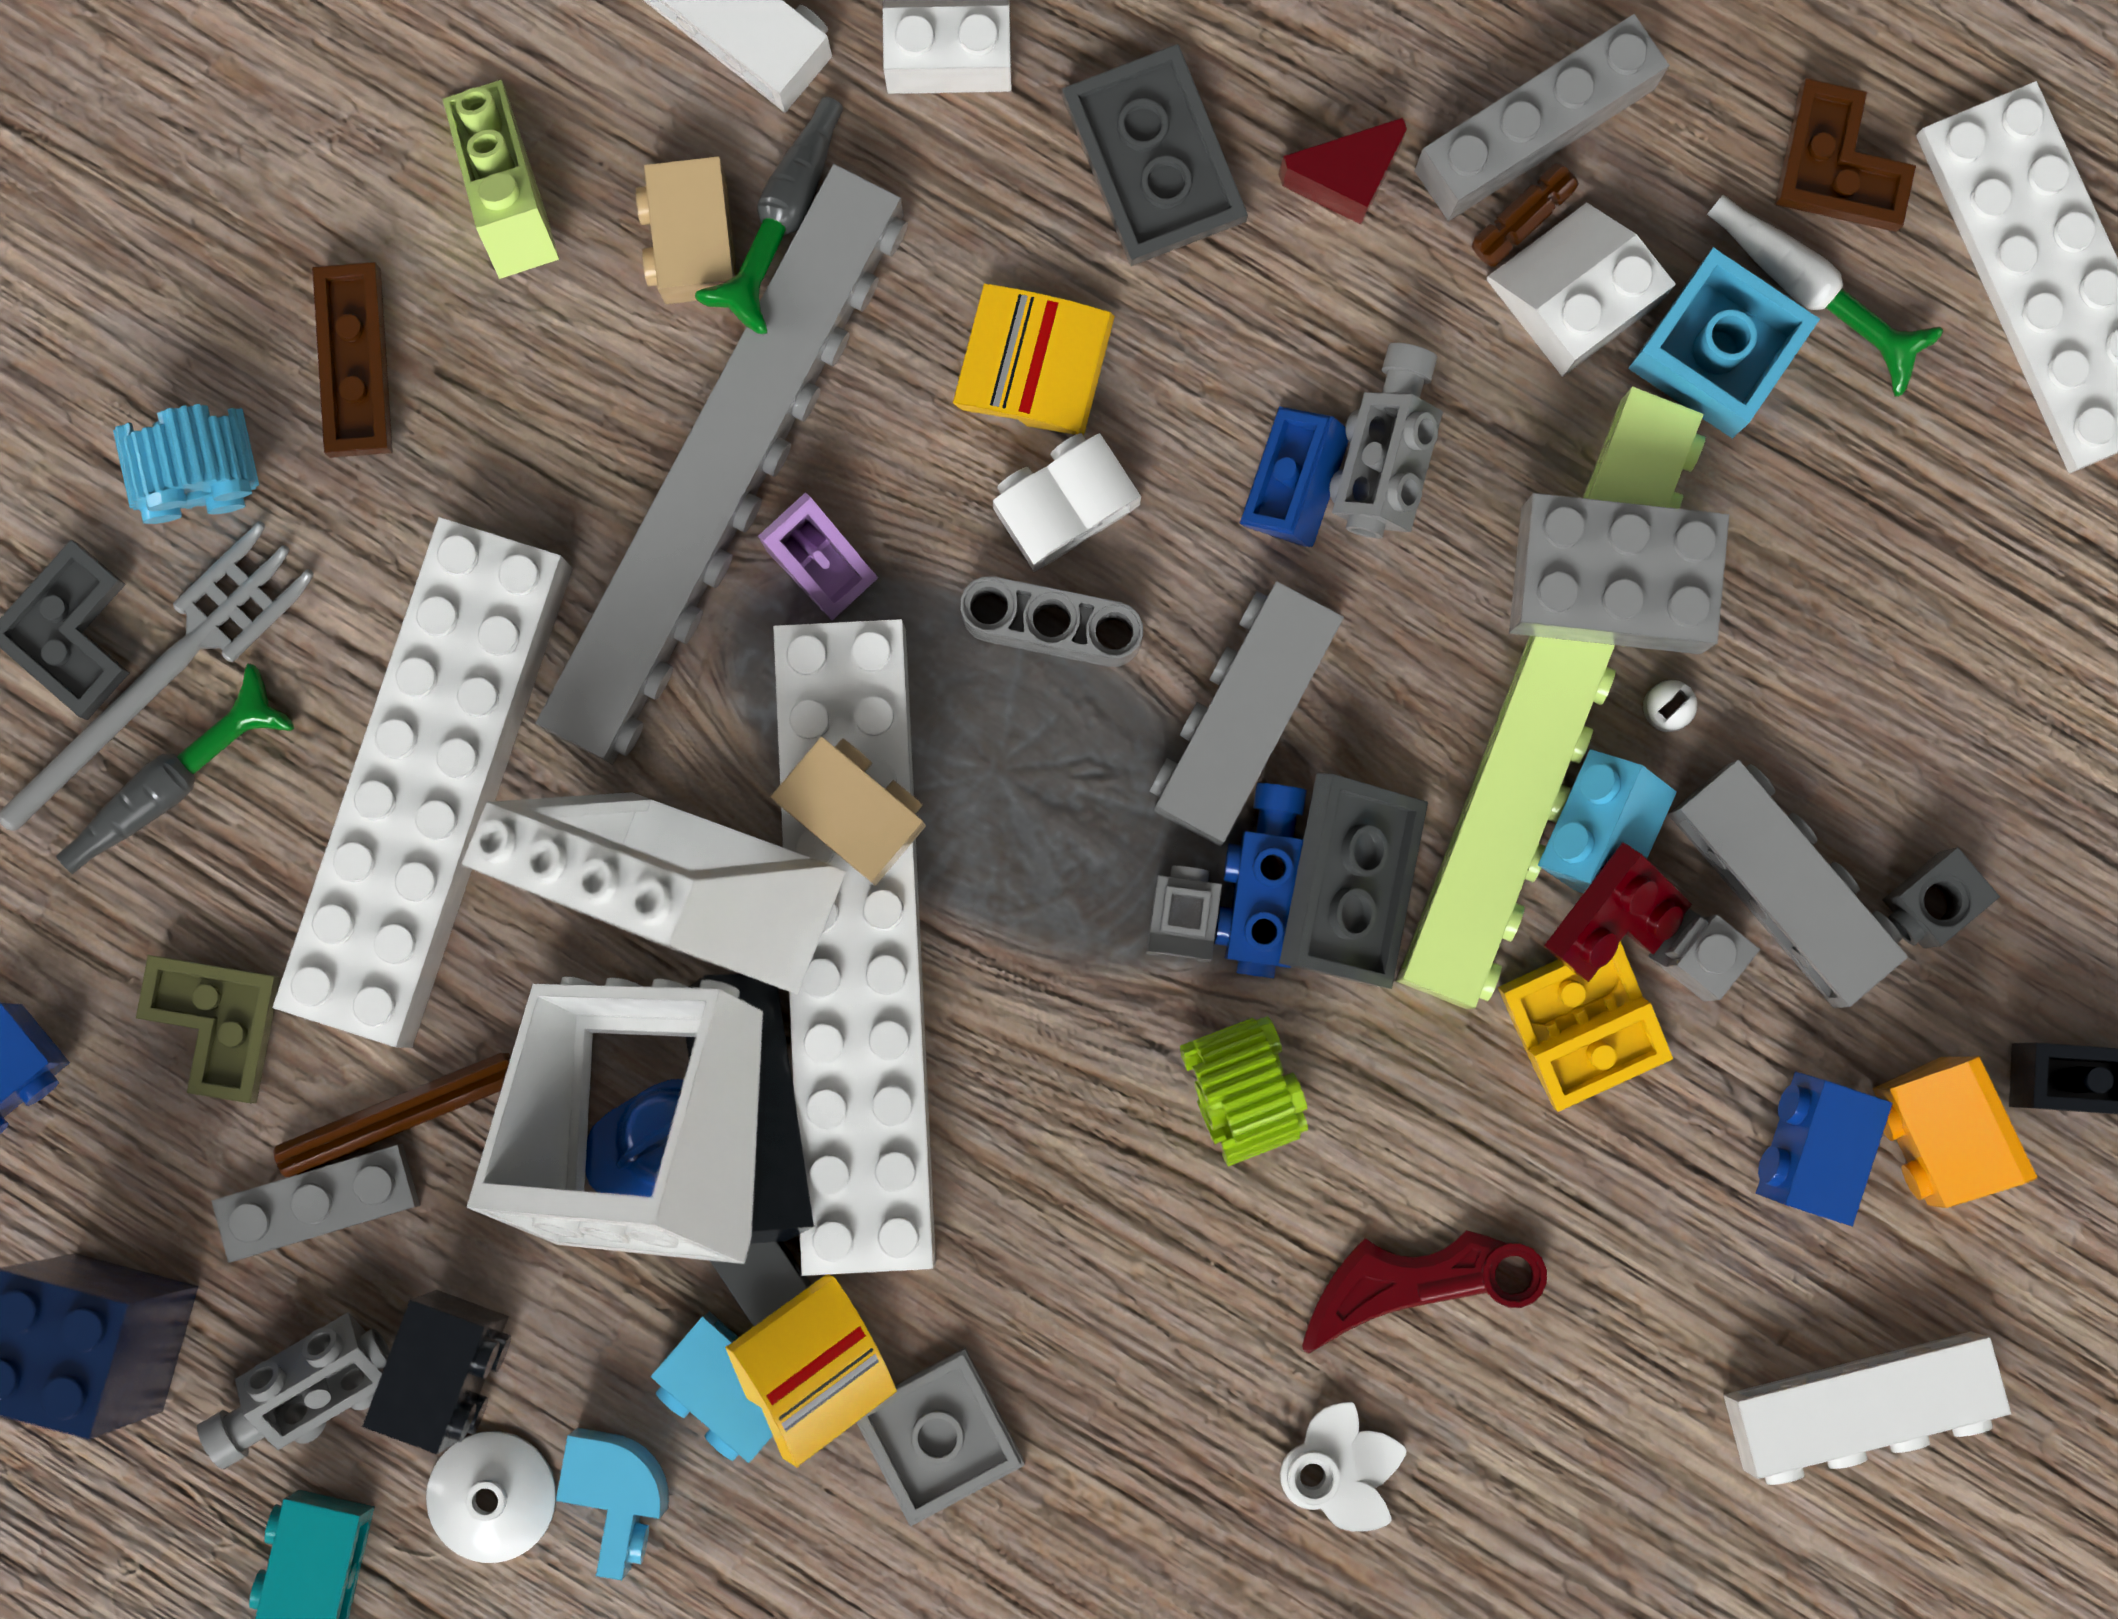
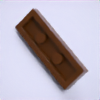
M376 262L312 267L324 453L329 458L393 453L381 268Z

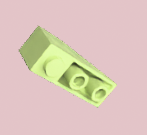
M502 79L443 98L475 226L499 279L559 260L548 217Z

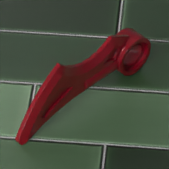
M1465 1230L1454 1242L1444 1249L1417 1257L1400 1256L1385 1251L1364 1238L1343 1261L1324 1289L1307 1327L1302 1348L1304 1352L1311 1353L1345 1332L1392 1312L1485 1293L1495 1302L1508 1308H1523L1534 1303L1543 1294L1547 1284V1269L1542 1257L1528 1246L1518 1242H1503ZM1510 1256L1523 1258L1531 1269L1529 1285L1518 1293L1504 1292L1498 1286L1495 1279V1271L1498 1264Z

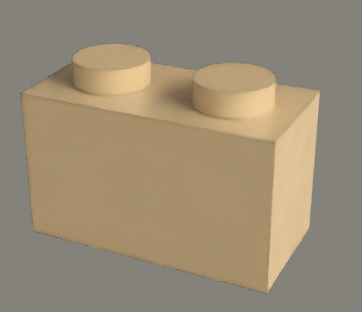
M720 156L644 165L646 186L636 187V202L640 224H650L653 244V247L642 249L644 273L647 286L657 285V289L665 304L697 301L695 299L696 291L724 283L737 275L727 177Z
M821 736L770 798L876 886L926 827L924 822L915 815L923 805L894 780L884 789L865 772L873 763L844 738L834 747Z

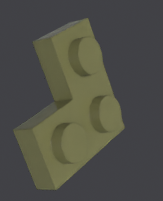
M148 955L136 1019L199 1029L187 1093L250 1104L257 1103L275 1010L272 1007L281 977Z

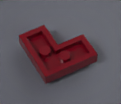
M1622 842L1545 943L1544 947L1571 971L1587 982H1590L1599 968L1605 966L1614 957L1618 944L1625 934L1636 944L1654 955L1662 943L1678 931L1685 913L1692 904L1641 853Z

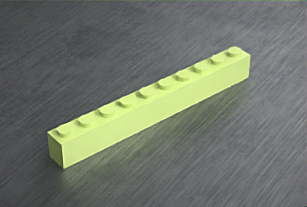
M1632 386L1620 400L1583 498L1680 509L1683 494L1675 492V488L1682 470L1691 472L1702 452L1706 437L1697 434L1704 414ZM1529 636L1397 976V982L1465 1009L1476 1008L1479 998L1485 1001L1490 1000L1502 970L1501 965L1493 963L1502 939L1509 942L1513 940L1524 914L1525 906L1516 903L1525 879L1534 882L1541 870L1538 863L1546 846L1539 844L1546 823L1548 820L1557 823L1570 794L1571 788L1562 785L1570 761L1580 764L1589 746L1593 729L1585 726V722L1593 702L1602 705L1612 686L1616 670L1607 667L1615 645Z

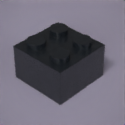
M439 1290L410 1299L362 1427L436 1455L457 1442L461 1443L467 1432L475 1434L488 1404V1397L480 1394L484 1381L490 1371L496 1373L499 1371L510 1346L511 1335L503 1333L509 1316Z

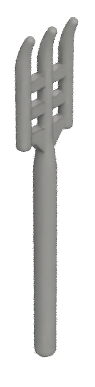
M258 521L174 601V609L178 613L187 615L186 636L168 648L0 811L1 825L10 831L20 829L185 669L200 649L221 648L222 656L227 661H235L296 602L314 575L313 571L310 569L305 570L272 601L260 588L281 566L289 553V548L282 545L249 577L236 565L250 551L262 534L265 524ZM226 574L239 585L229 597L216 585ZM205 594L218 605L208 617L195 605ZM250 598L263 609L253 621L240 609ZM229 618L243 630L233 640L219 629Z

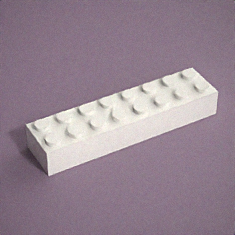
M438 517L272 1008L392 1047H413L472 871L471 868L461 864L486 802L495 801L573 569L561 555Z

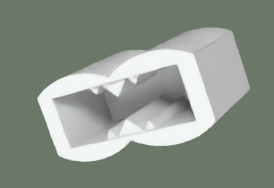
M1082 433L1072 436L1050 453L1054 461L1047 467L1035 473H1032L1029 467L1022 468L1008 476L997 486L1001 495L993 500V509L1034 572L1063 556L1087 538L1109 527L1140 505L1141 495L1100 433L1087 440Z

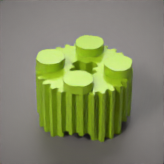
M1269 1016L1258 1020L1252 1017L1180 1045L1181 1057L1186 1071L1193 1069L1197 1078L1194 1086L1199 1098L1197 1103L1214 1144L1221 1142L1222 1156L1228 1167L1300 1139L1301 1133L1308 1131L1307 1121L1303 1113L1308 1107L1302 1088L1293 1072L1282 1076L1284 1071L1278 1053L1282 1052V1046Z

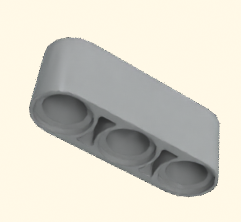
M981 577L972 581L965 588L961 597L960 610L967 631L973 637L984 642L1107 667H1119L1129 663L1137 655L1142 643L1143 624L1140 616L1131 606L1122 602L999 577ZM995 595L1007 604L1008 610L1001 621L994 624H983L972 615L974 603L982 596ZM1048 607H1056L1063 610L1070 620L1068 629L1056 637H1047L1040 634L1033 623L1036 615ZM1108 620L1124 622L1132 633L1130 643L1119 650H1110L1103 647L1096 637L1097 628L1103 622Z

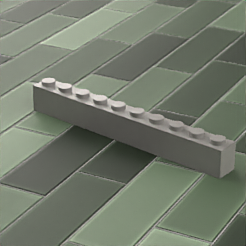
M835 164L832 165L760 300L761 313L766 322L767 334L755 333L748 327L744 330L535 724L612 765L619 753L627 756L632 751L644 725L637 718L648 697L657 700L663 693L673 672V666L667 664L674 648L678 641L687 644L695 633L703 614V610L697 608L701 597L708 585L716 588L723 580L732 560V554L726 551L736 531L740 530L745 533L756 518L762 503V499L757 497L756 494L766 475L769 474L775 477L783 467L791 449V443L785 439L796 418L804 422L809 417L818 400L821 388L814 385L826 363L834 366L840 359L850 336V333L845 331L844 328L854 309L864 311L872 299L879 281V277L873 275L883 254L892 257L904 238L908 223L902 220L904 213L901 197Z

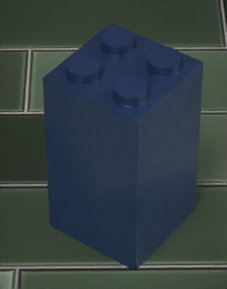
M77 1253L1 1267L0 1416L91 1440L163 1412L199 1286Z

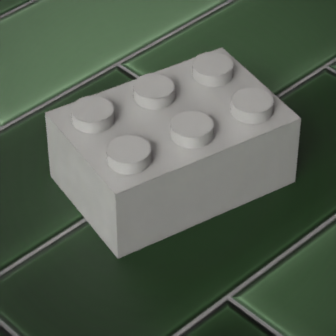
M1533 493L1521 507L1509 634L1692 654L1704 653L1718 644L1729 514Z

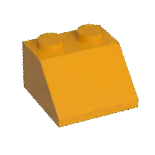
M1980 1056L1939 1057L1872 1088L1877 1098L1893 1103L1883 1133L1890 1141L1897 1140L1907 1163L1901 1166L1904 1179L1913 1195L1918 1200L1925 1199L1927 1205L1949 1208L2026 1184L2038 1178Z

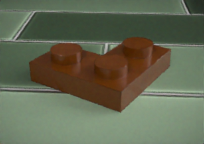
M1806 78L1799 88L1775 205L1897 232L1904 225L1916 165L1855 152L1867 92Z

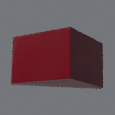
M1403 117L1283 156L1279 171L1282 186L1362 225L1401 147L1407 131Z

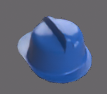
M670 1079L649 1087L608 1112L592 1127L587 1137L585 1174L589 1184L597 1193L652 1197L684 1079Z

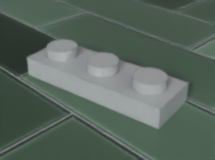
M403 1144L211 1201L228 1263L420 1206Z

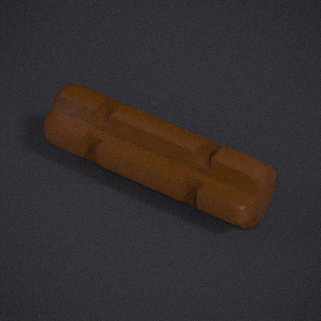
M1561 163L1553 164L1539 177L1540 179L1537 181L1538 186L1531 184L1496 217L1497 220L1494 221L1495 226L1489 224L1475 237L1471 247L1485 264L1490 267L1496 266L1510 253V250L1513 248L1512 244L1518 246L1553 213V210L1556 208L1554 204L1560 206L1575 192L1578 181L1566 166Z

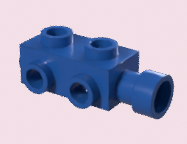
M1256 783L1253 809L1259 810L1256 833L1245 831L1242 833L1240 845L1228 844L1223 881L1233 882L1235 886L1232 907H1219L1214 944L1226 946L1224 959L1238 961L1236 971L1238 974L1274 979L1276 966L1291 968V966L1279 964L1303 845V839L1294 838L1297 815H1304L1306 789L1270 783ZM1274 855L1283 861L1284 873L1279 879L1269 880L1263 876L1260 867L1262 860L1266 856ZM1259 919H1267L1275 927V937L1267 944L1256 942L1252 936V926Z

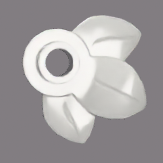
M1353 1402L1333 1404L1323 1408L1311 1419L1304 1444L1292 1449L1284 1458L1280 1468L1281 1486L1286 1496L1294 1504L1304 1509H1322L1328 1519L1340 1529L1348 1531L1380 1529L1390 1524L1392 1519L1389 1509L1376 1490V1487L1382 1485L1397 1470L1406 1455V1448L1397 1440L1382 1432L1371 1430L1359 1431L1358 1412ZM1308 1464H1317L1322 1467L1324 1472L1322 1481L1314 1487L1305 1486L1300 1480V1473Z

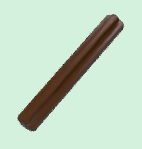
M509 1053L496 1054L278 1144L273 1149L277 1167L284 1177L299 1175L495 1094L502 1089L511 1056Z

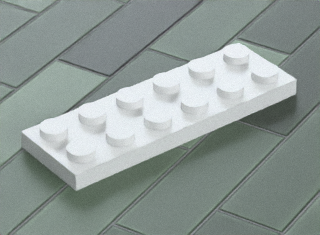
M2037 81L1926 126L1919 131L1916 138L2065 467L2070 474L2118 454V258Z

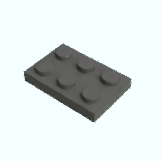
M1179 44L1062 88L1063 101L1130 266L1247 222L1248 213Z
M1316 774L1279 964L1374 987L1392 989L1428 805L1427 801L1335 774Z

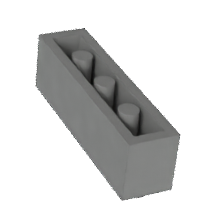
M1633 14L1424 147L1414 171L1449 222L1654 91L1670 65L1636 15Z
M1277 581L1268 597L1256 591L1239 625L1250 630L1238 652L1226 647L1209 679L1220 686L1209 707H1206L1198 702L1196 703L1179 735L1190 741L1179 763L1169 758L1166 759L1149 791L1160 797L1154 812L1215 845L1222 846L1344 618L1343 616Z
M1739 759L1725 765L1670 811L1668 816L1833 1008L1851 1007L1908 958L1907 954L1897 944L1902 940L1901 934L1894 924L1879 911L1870 913L1855 895L1860 890L1855 879L1837 862H1832L1830 865L1813 846L1817 842V837L1812 829L1798 815L1791 813L1787 816L1771 798L1775 794L1772 783L1757 767L1752 764L1745 767Z

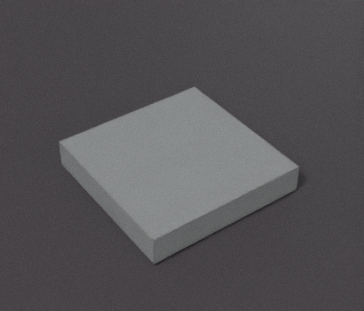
M966 1347L896 1384V1393L856 1422L910 1527L1025 1466V1461Z

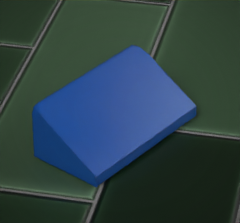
M1279 406L1240 524L1297 545L1313 547L1330 499L1331 479L1340 469L1349 442L1346 436V427L1333 416Z

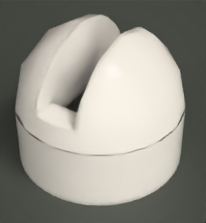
M1678 680L1662 681L1652 687L1646 694L1643 702L1644 715L1650 725L1657 730L1663 732L1678 731L1694 719L1697 712V699L1693 690L1685 683ZM1677 692H1680L1686 701L1666 719L1659 710L1670 702Z

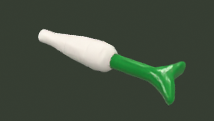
M1722 195L1707 215L1725 228L1747 254L1796 302L1809 310H1823L1826 308L1880 351L1889 370L1894 397L1901 396L1906 391L1911 379L1916 354L1935 344L1941 337L1943 328L1933 327L1916 331L1893 329L1842 288L1841 273L1827 259L1780 229H1776L1774 226L1742 210L1725 195Z

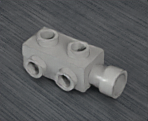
M1390 343L1382 366V372L1387 375L1382 393L1364 392L1360 409L1353 411L1347 419L1346 436L1350 447L1344 469L1338 470L1331 479L1330 497L1334 503L1332 513L1347 520L1346 529L1354 534L1381 539L1383 538L1384 530L1411 532L1443 414L1442 410L1420 399L1423 385L1431 383L1437 361V355L1425 348L1406 343Z
M349 1312L326 1326L315 1330L309 1336L265 1362L256 1365L253 1369L235 1379L241 1407L231 1413L221 1410L197 1425L198 1436L204 1450L217 1467L226 1469L248 1456L249 1447L263 1438H266L277 1450L293 1441L300 1444L313 1441L323 1432L328 1420L348 1408L364 1410L370 1407L390 1354L388 1345L376 1329L372 1328L366 1332Z

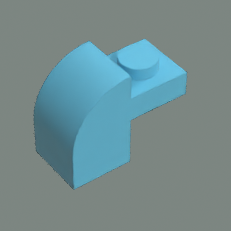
M577 1428L567 1436L556 1501L607 1510L596 1576L622 1581L631 1570L632 1563L642 1564L645 1556L649 1525L639 1523L640 1516L660 1519L668 1510L669 1493L664 1472L656 1458L644 1446L628 1437Z

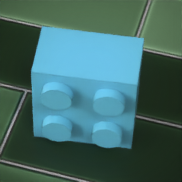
M1713 247L1694 271L1628 369L1684 407L1704 414L1702 419L1733 439L1750 423L1820 318Z

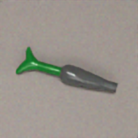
M823 97L820 100L812 119L794 141L769 178L757 205L761 226L739 273L724 283L703 288L695 293V299L707 307L729 308L745 326L755 333L767 334L766 322L760 307V285L783 236L796 232L799 229L813 203L827 159L833 131L843 111L842 105L837 100L829 97Z
M247 663L242 687L229 713L178 755L161 754L148 762L99 811L81 834L56 855L59 862L71 874H74L95 856L127 839L179 804L193 790L194 774L244 732L259 728L292 731L294 729L293 722L286 714L269 706L265 684L259 669L255 665Z

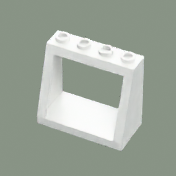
M632 792L486 802L461 864L663 945L797 995L846 871L833 865Z
M562 977L560 984H532L467 1208L557 1245L744 1264L752 1232L763 1011L738 999L740 991L737 988L713 980H702L699 988H689L684 984L666 979H654L652 987H643L635 982L620 978H608L605 986H599L575 977ZM593 1033L696 1037L652 1197L584 1192Z

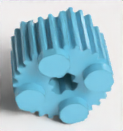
M185 405L175 409L167 408L165 411L158 412L159 421L153 423V427H144L140 431H134L132 423L115 427L113 434L129 507L141 512L144 524H160L177 520L182 517L180 510L182 508L191 509L196 506L206 505L208 514H224L246 507L244 497L252 494V490L259 486V480L242 408L228 409V416L217 417L210 416L208 405Z

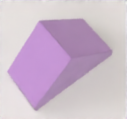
M806 492L758 535L769 555L831 620L835 619L878 579L875 573Z

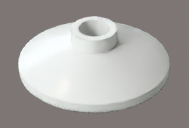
M501 1431L475 1433L465 1437L461 1443L457 1442L452 1445L434 1466L426 1493L428 1516L438 1537L458 1555L482 1563L503 1562L522 1555L532 1548L544 1535L555 1512L556 1484L552 1470L544 1456L525 1439ZM480 1489H490L496 1494L498 1505L494 1511L486 1512L478 1507L476 1495Z

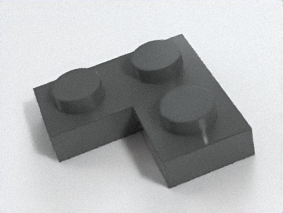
M70 540L0 618V648L78 717L88 720L130 674L128 670L84 633L86 628L126 584L80 544Z

